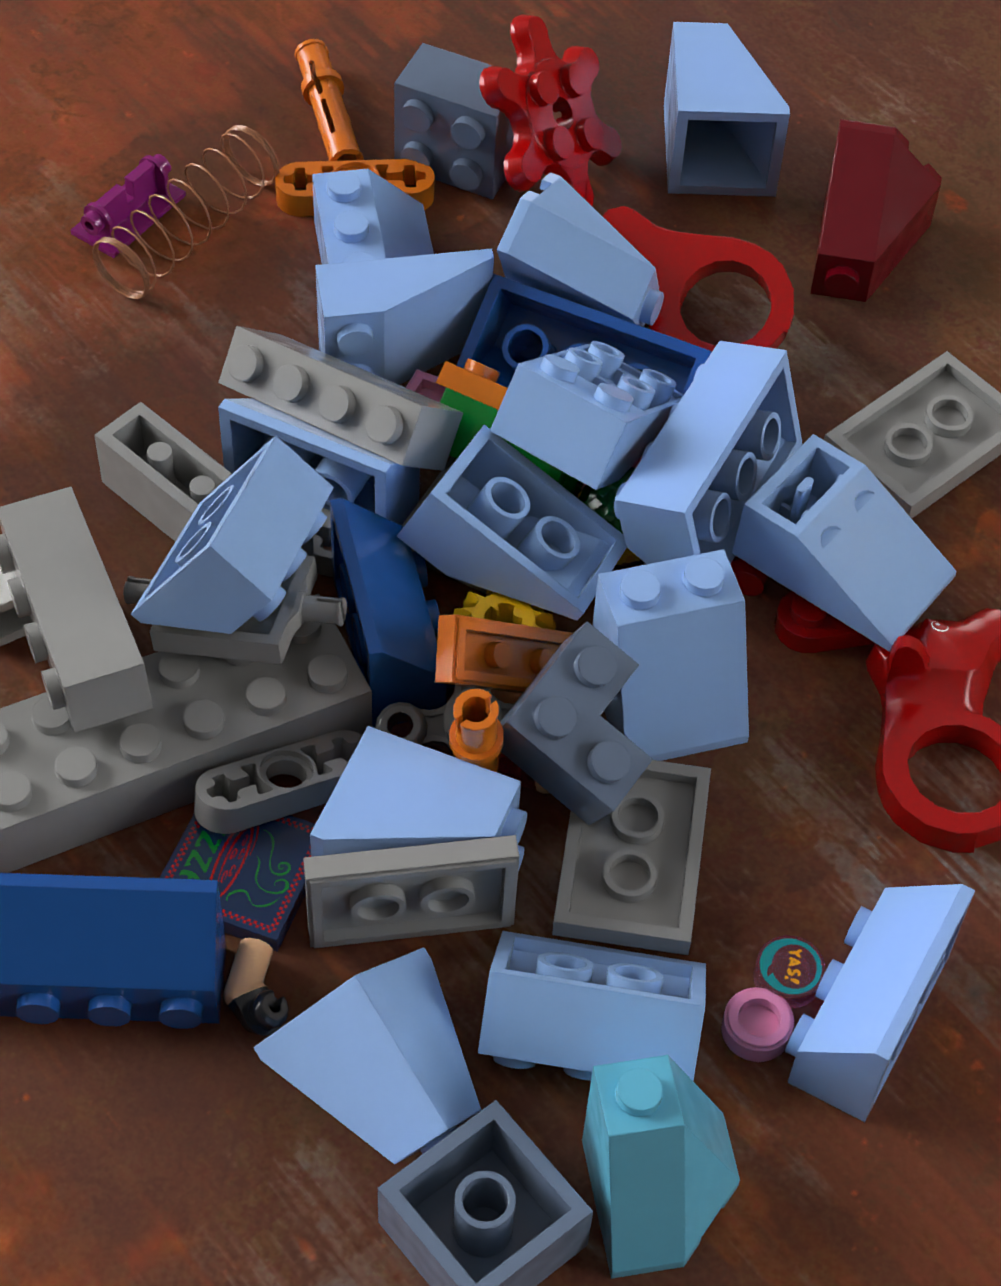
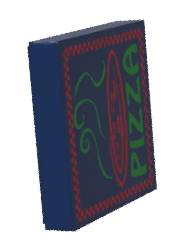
M193 814L160 878L218 880L224 932L240 939H259L269 944L274 951L278 952L306 895L303 858L311 857L310 834L315 824L288 815L236 833L221 834L201 826Z

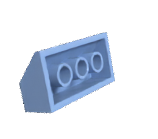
M719 341L705 364L703 363L697 368L693 382L680 402H676L672 406L668 420L655 440L647 444L642 460L628 481L620 485L615 496L614 512L617 519L620 520L626 547L643 562L651 564L724 549L731 564L735 557L732 554L744 504L803 444L787 350Z

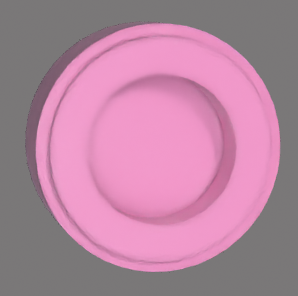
M759 987L747 988L736 993L727 1003L721 1026L722 1036L729 1049L737 1056L753 1062L769 1061L785 1051L793 1032L794 1015L787 1001L776 992Z

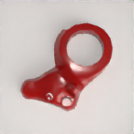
M627 206L608 209L602 216L656 268L659 291L664 293V299L655 323L652 326L649 325L651 330L713 351L716 347L715 345L699 340L687 329L681 316V307L688 291L699 280L715 273L736 272L748 276L757 282L765 290L771 303V311L764 327L754 337L740 344L777 349L784 341L794 317V288L784 266L773 254L754 243L734 237L668 230L656 226L637 211Z
M981 609L959 621L925 619L911 627L904 636H899L890 652L875 643L865 661L867 671L880 694L882 705V722L875 762L877 792L884 810L897 826L920 843L952 853H974L975 848L1001 841V800L995 806L980 812L957 813L939 807L919 792L910 778L908 761L918 750L935 743H959L977 749L992 760L1001 773V726L991 718L983 716V704L989 691L993 671L1001 661V611L998 609Z

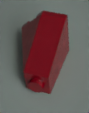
M840 119L823 204L811 294L866 302L930 227L942 177L929 163L924 166L909 151V141L896 127Z

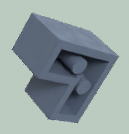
M587 621L560 645L500 723L504 729V745L501 753L585 823L591 825L614 812L653 759L601 716L639 664Z

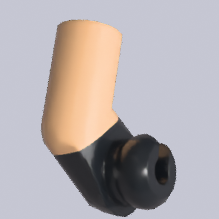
M244 938L239 942L224 988V1001L248 1032L260 1036L272 1035L280 1029L289 1016V1005L286 998L282 996L277 999L274 996V991L268 989L263 983L273 949L269 944L259 939Z

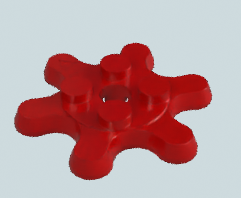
M518 15L513 18L510 26L511 40L517 54L515 72L505 67L490 66L483 69L479 79L480 91L485 102L491 108L504 113L509 119L514 136L513 145L504 159L505 178L515 191L523 192L533 187L541 179L542 174L548 175L551 172L561 176L593 206L594 194L588 176V161L591 160L601 167L608 165L619 156L622 148L619 134L614 128L607 126L599 119L592 102L591 85L599 72L598 57L593 49L589 47L571 46L564 51L563 58L560 59L552 48L544 21L538 16ZM553 112H561L562 117L557 118L555 121Z

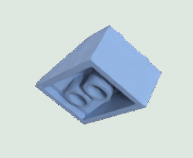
M492 249L315 265L319 350L398 385L410 380L416 370L425 372L462 353L493 277L494 255Z
M486 425L482 426L397 535L400 540L446 576L574 620H578L584 614L596 596L598 574L611 572L627 548L624 535L500 436L492 433Z

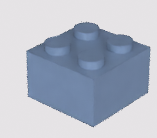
M422 43L394 83V159H410L430 166L434 171L435 180L493 199L506 180L504 159L511 150L514 136L509 119L501 111L491 108L485 102L480 91V74L483 69L492 65Z
M497 1100L377 1188L378 1223L429 1286H537L588 1245L593 1210Z

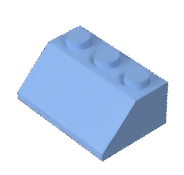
M369 169L312 174L314 224L322 264L434 254L424 206L421 202Z
M253 398L224 399L218 407L224 468L232 474L273 437L278 436L334 487L323 506L325 509L330 510V500L344 498L402 525L419 501L420 468L397 464Z
M278 436L273 437L198 504L131 615L144 624L232 634L251 617H254L259 622L263 621L278 607L286 595V591L280 586L281 583L287 580L305 560L307 553L301 548L302 545L308 542L326 521L327 516L321 510L334 487Z
M963 884L888 887L884 889L873 911L863 906L860 907L844 940V943L853 947L844 964L832 959L815 994V997L823 1000L824 1003L815 1019L806 1014L801 1016L786 1046L785 1052L795 1057L788 1079L789 1084L863 1122L866 1121L949 958L975 893L974 889Z
M502 931L489 971L478 1054L493 1056V1060L496 1063L515 1069L532 1068L535 1066V1063L563 1067L567 1075L590 1081L593 1066L669 1055L694 1081L706 1005V963Z

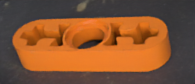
M410 159L293 162L279 169L280 173L275 177L276 201L278 207L289 215L298 217L314 216L312 174L369 169L421 202L424 210H426L434 201L435 174L430 166ZM405 185H415V187L410 188L405 187ZM296 188H306V190H301V191L295 190V189H296Z

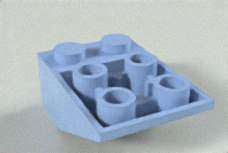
M592 341L591 344L575 348L571 347L568 350L546 354L543 357L518 363L490 431L593 489L598 490L619 481L643 455L647 444L654 441L668 420L672 406L676 402H680L684 394L675 390L676 382L667 375L652 369H643L641 372L624 363L625 355L618 349L602 342Z
M814 434L744 504L732 554L889 652L899 636L905 635L953 580L957 572L865 464Z

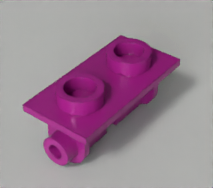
M161 154L144 156L139 161V165L124 177L125 184L123 186L116 184L96 202H90L84 207V216L70 230L71 234L91 246H94V243L103 237L112 238V228L115 226L127 228L137 236L130 222L131 212L139 210L153 217L148 205L149 197L157 194L170 200L166 188L169 180L168 173L171 171L169 161ZM171 183L169 184L171 197L177 204L186 196V191ZM156 196L151 199L150 204L157 219H160L173 207L163 198ZM137 212L133 214V224L139 235L155 223L142 213ZM120 228L114 230V238L127 246L136 239L126 230ZM103 242L99 244L98 250L108 256L115 258L119 254L115 246Z

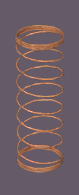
M235 125L229 128L225 134L221 135L220 145L222 152L213 148H207L203 151L202 159L205 168L194 163L186 165L184 173L188 184L174 178L168 180L166 188L170 200L157 194L149 197L148 205L153 217L139 210L131 212L130 222L137 236L127 228L115 226L112 228V238L103 237L96 241L92 249L93 259L99 273L106 282L127 298L140 299L154 288L156 277H165L170 274L175 266V261H183L190 257L193 245H201L208 241L211 229L218 230L225 226L229 219V214H236L242 211L247 203V199L259 196L264 186L273 184L276 175L280 173L279 161L265 138L247 126ZM231 131H243L251 135L262 145L273 164L274 176L272 180L264 181L263 168L256 153L245 140L235 134H231ZM229 135L241 140L252 151L259 163L262 180L249 174L234 157L229 145ZM207 151H217L227 159L242 180L245 196L232 193L222 186L211 174L204 158ZM192 165L200 167L217 183L224 195L227 212L214 208L200 197L188 180V167ZM243 177L251 183L261 186L257 194L247 196ZM170 182H181L198 197L206 211L209 227L196 223L182 212L171 197L169 191ZM224 190L234 196L245 199L240 209L229 212V203ZM153 197L163 198L178 211L188 227L191 243L179 239L159 222L150 204ZM205 204L216 211L227 214L223 224L218 227H211V219ZM139 212L146 215L162 230L169 242L173 258L160 254L141 238L133 224L132 217L134 213ZM185 218L195 225L209 229L205 240L193 243V235ZM115 229L126 230L137 239L151 260L154 274L147 272L143 262L126 244L114 238ZM166 232L176 240L191 245L188 255L181 259L175 258L174 249ZM100 243H109L115 246L119 253L139 270L144 281V291H136L125 287L110 275L99 255L98 247ZM146 246L157 255L173 261L168 272L163 275L156 274V267ZM149 275L154 277L152 286L150 285Z

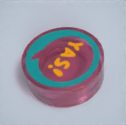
M790 935L775 937L765 943L757 955L753 972L754 983L756 987L766 988L770 992L783 997L791 1008H799L809 1004L816 998L817 988L825 973V962L820 951L809 941Z

